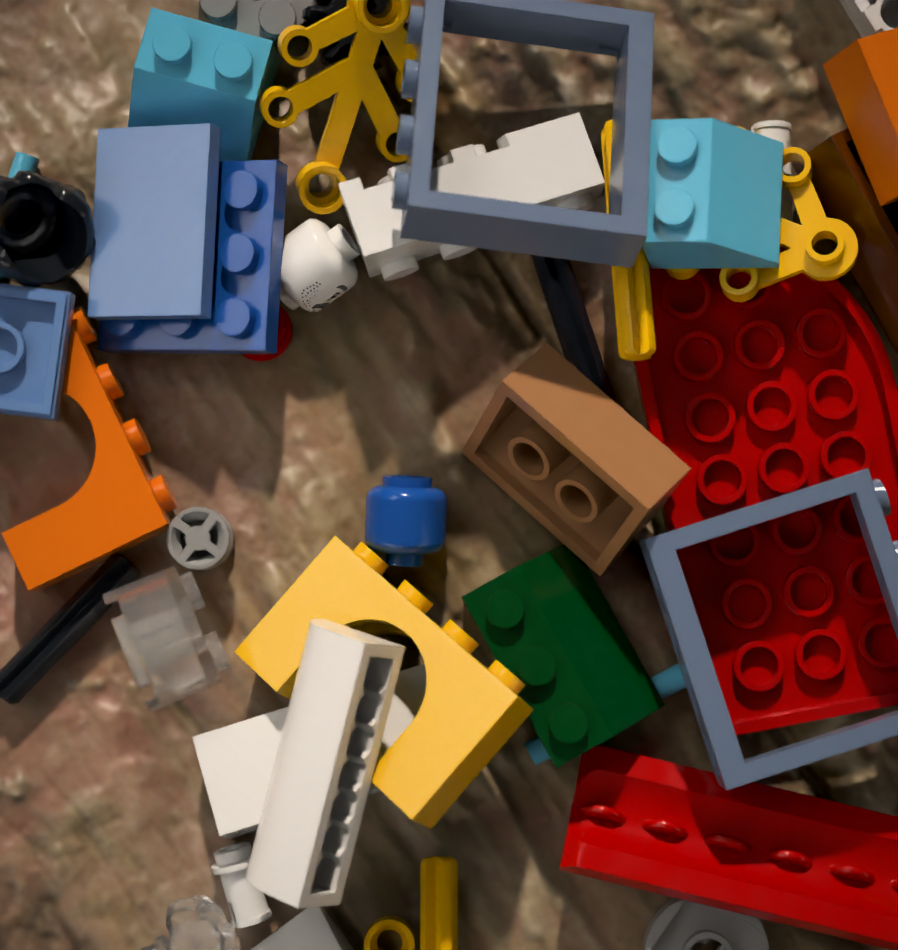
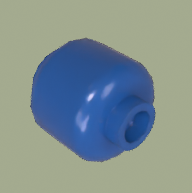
M384 475L382 477V485L371 488L366 496V545L374 551L386 553V563L390 566H423L424 554H433L441 551L445 545L446 494L441 489L432 487V477Z

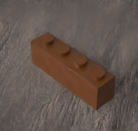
M846 128L830 136L808 152L812 164L811 181L826 217L842 220L854 231L858 241V256L850 270L898 354V201L880 207L850 131ZM799 162L792 163L797 175H799L803 171L804 166Z

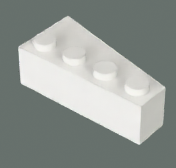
M580 112L504 134L497 139L496 143L499 149L486 152L483 144H469L450 150L447 155L437 161L438 167L431 169L430 190L583 211H587L596 205L593 198L601 196L605 185L604 177ZM406 163L389 168L387 171L388 176L382 178L373 187L364 189L360 177L338 183L343 205L369 278L382 274L384 281L395 280L419 269L417 261L441 253L443 260H450L477 249L474 247L400 238L402 210L392 209L391 195L395 171L406 173Z

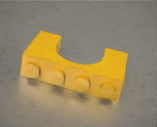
M334 536L234 652L277 693L291 699L311 619H326L373 636L394 634L412 639L421 652L426 668L424 699L414 720L376 763L371 782L411 820L432 829L534 710L518 696L526 685L497 659L489 668L485 667L472 655V652L478 647L479 643L451 619L442 628L426 615L434 604L406 580L398 588L393 586L382 576L389 565L362 541L352 550L338 537Z

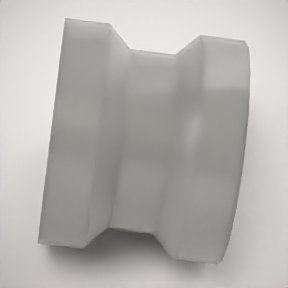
M191 507L181 511L172 519L167 529L166 544L170 555L178 564L189 569L211 570L221 566L230 557L234 548L235 534L231 523L222 514L206 507Z

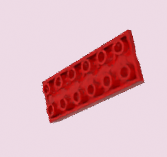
M595 746L581 754L559 870L872 946L898 950L897 816L756 782L725 790L717 784L714 772L605 746Z

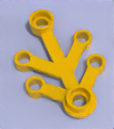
M347 0L346 7L306 28L301 25H292L285 28L279 35L277 47L283 59L291 66L305 67L316 59L318 50L355 33L347 57L288 89L283 86H272L266 89L259 99V111L265 121L273 127L285 128L296 121L299 113L335 94L315 159L305 164L299 170L295 179L297 196L303 205L313 213L329 214L335 212L343 205L338 183L347 180L339 168L361 101L377 130L375 141L380 153L387 160L394 163L407 160V155L396 154V151L391 152L386 148L388 137L398 131L399 117L373 64L382 40L398 69L395 77V86L401 94L405 59L416 60V51L413 45L406 44L407 32L403 26L409 16L410 0H387L385 10L379 14H370L368 12V0ZM298 35L306 36L309 42L307 51L299 57L289 55L287 50L289 41ZM277 97H286L290 102L287 113L281 117L271 116L268 111L270 102ZM325 174L329 176V184L324 191L314 193L309 190V182L315 175Z
M788 147L784 149L783 166L794 161L801 163L804 169L799 175L793 177L783 174L782 185L783 189L790 192L801 225L781 218L780 247L788 250L780 253L779 268L721 269L719 275L721 288L724 295L731 301H748L757 294L759 289L800 273H804L812 279L819 281L834 280L849 272L857 260V237L852 228L842 220L826 217L811 181L812 164L810 156L801 148ZM821 239H831L837 243L835 251L828 255L816 253L813 247ZM700 268L666 269L671 277L679 280L689 279L700 270ZM743 272L751 276L750 283L742 289H734L728 285L729 279L735 273Z

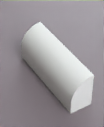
M326 619L310 620L246 872L247 882L257 890L297 909L340 905L405 646Z
M425 664L399 671L376 763L411 724L422 705L426 690ZM288 707L192 737L220 837L232 839L257 831ZM371 782L368 795L381 792Z

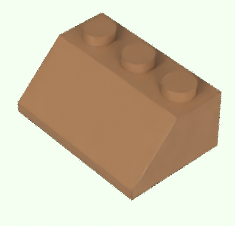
M548 343L501 381L461 452L599 576L613 564L664 506L691 470L670 448L661 443Z

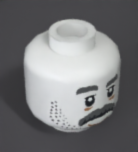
M310 218L283 237L280 299L290 309L295 310L300 306L309 312H318L351 289L357 282L358 271L353 259L361 253L354 239L342 225L337 224L331 229L325 223Z

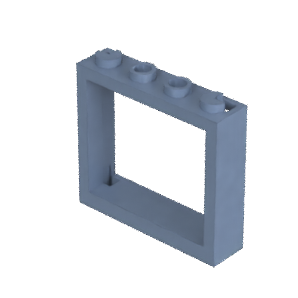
M423 0L422 7L410 5L406 44L417 45L416 60L405 59L401 98L412 100L411 116L400 115L396 140V154L407 155L406 173L395 171L391 195L392 209L402 210L400 238L632 268L647 238L655 13L567 0ZM442 32L615 56L609 214L430 190Z
M868 468L639 541L717 784L725 790L897 736L898 710L744 759L676 550L849 495L898 640V540L892 541L885 520V516L891 514V506L886 489L880 479L872 480Z

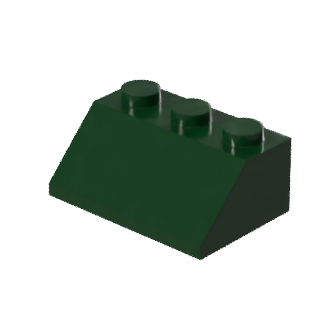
M564 544L512 568L461 597L495 660L497 659L526 685L518 696L534 709L528 716V719L556 768L665 706L588 567Z

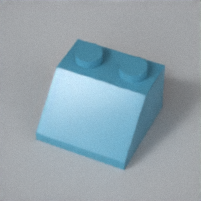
M151 7L133 69L128 127L211 123L221 128L219 161L251 160L263 121V116L259 111V99L266 89L273 86L280 63L274 42Z
M714 118L651 120L647 238L643 244V249L651 269L779 268L784 158L783 142Z

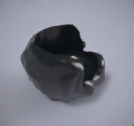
M19 171L13 178L0 175V276L22 286L38 288L43 285L60 283L69 278L75 271L80 270L92 252L95 233L91 208L85 194L72 185L40 176L32 171Z

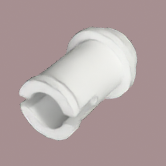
M250 842L232 844L213 853L216 863L211 866V871L214 875H220L233 928L249 927L272 917L271 908L268 907L265 893L254 888L246 880V872L252 853Z

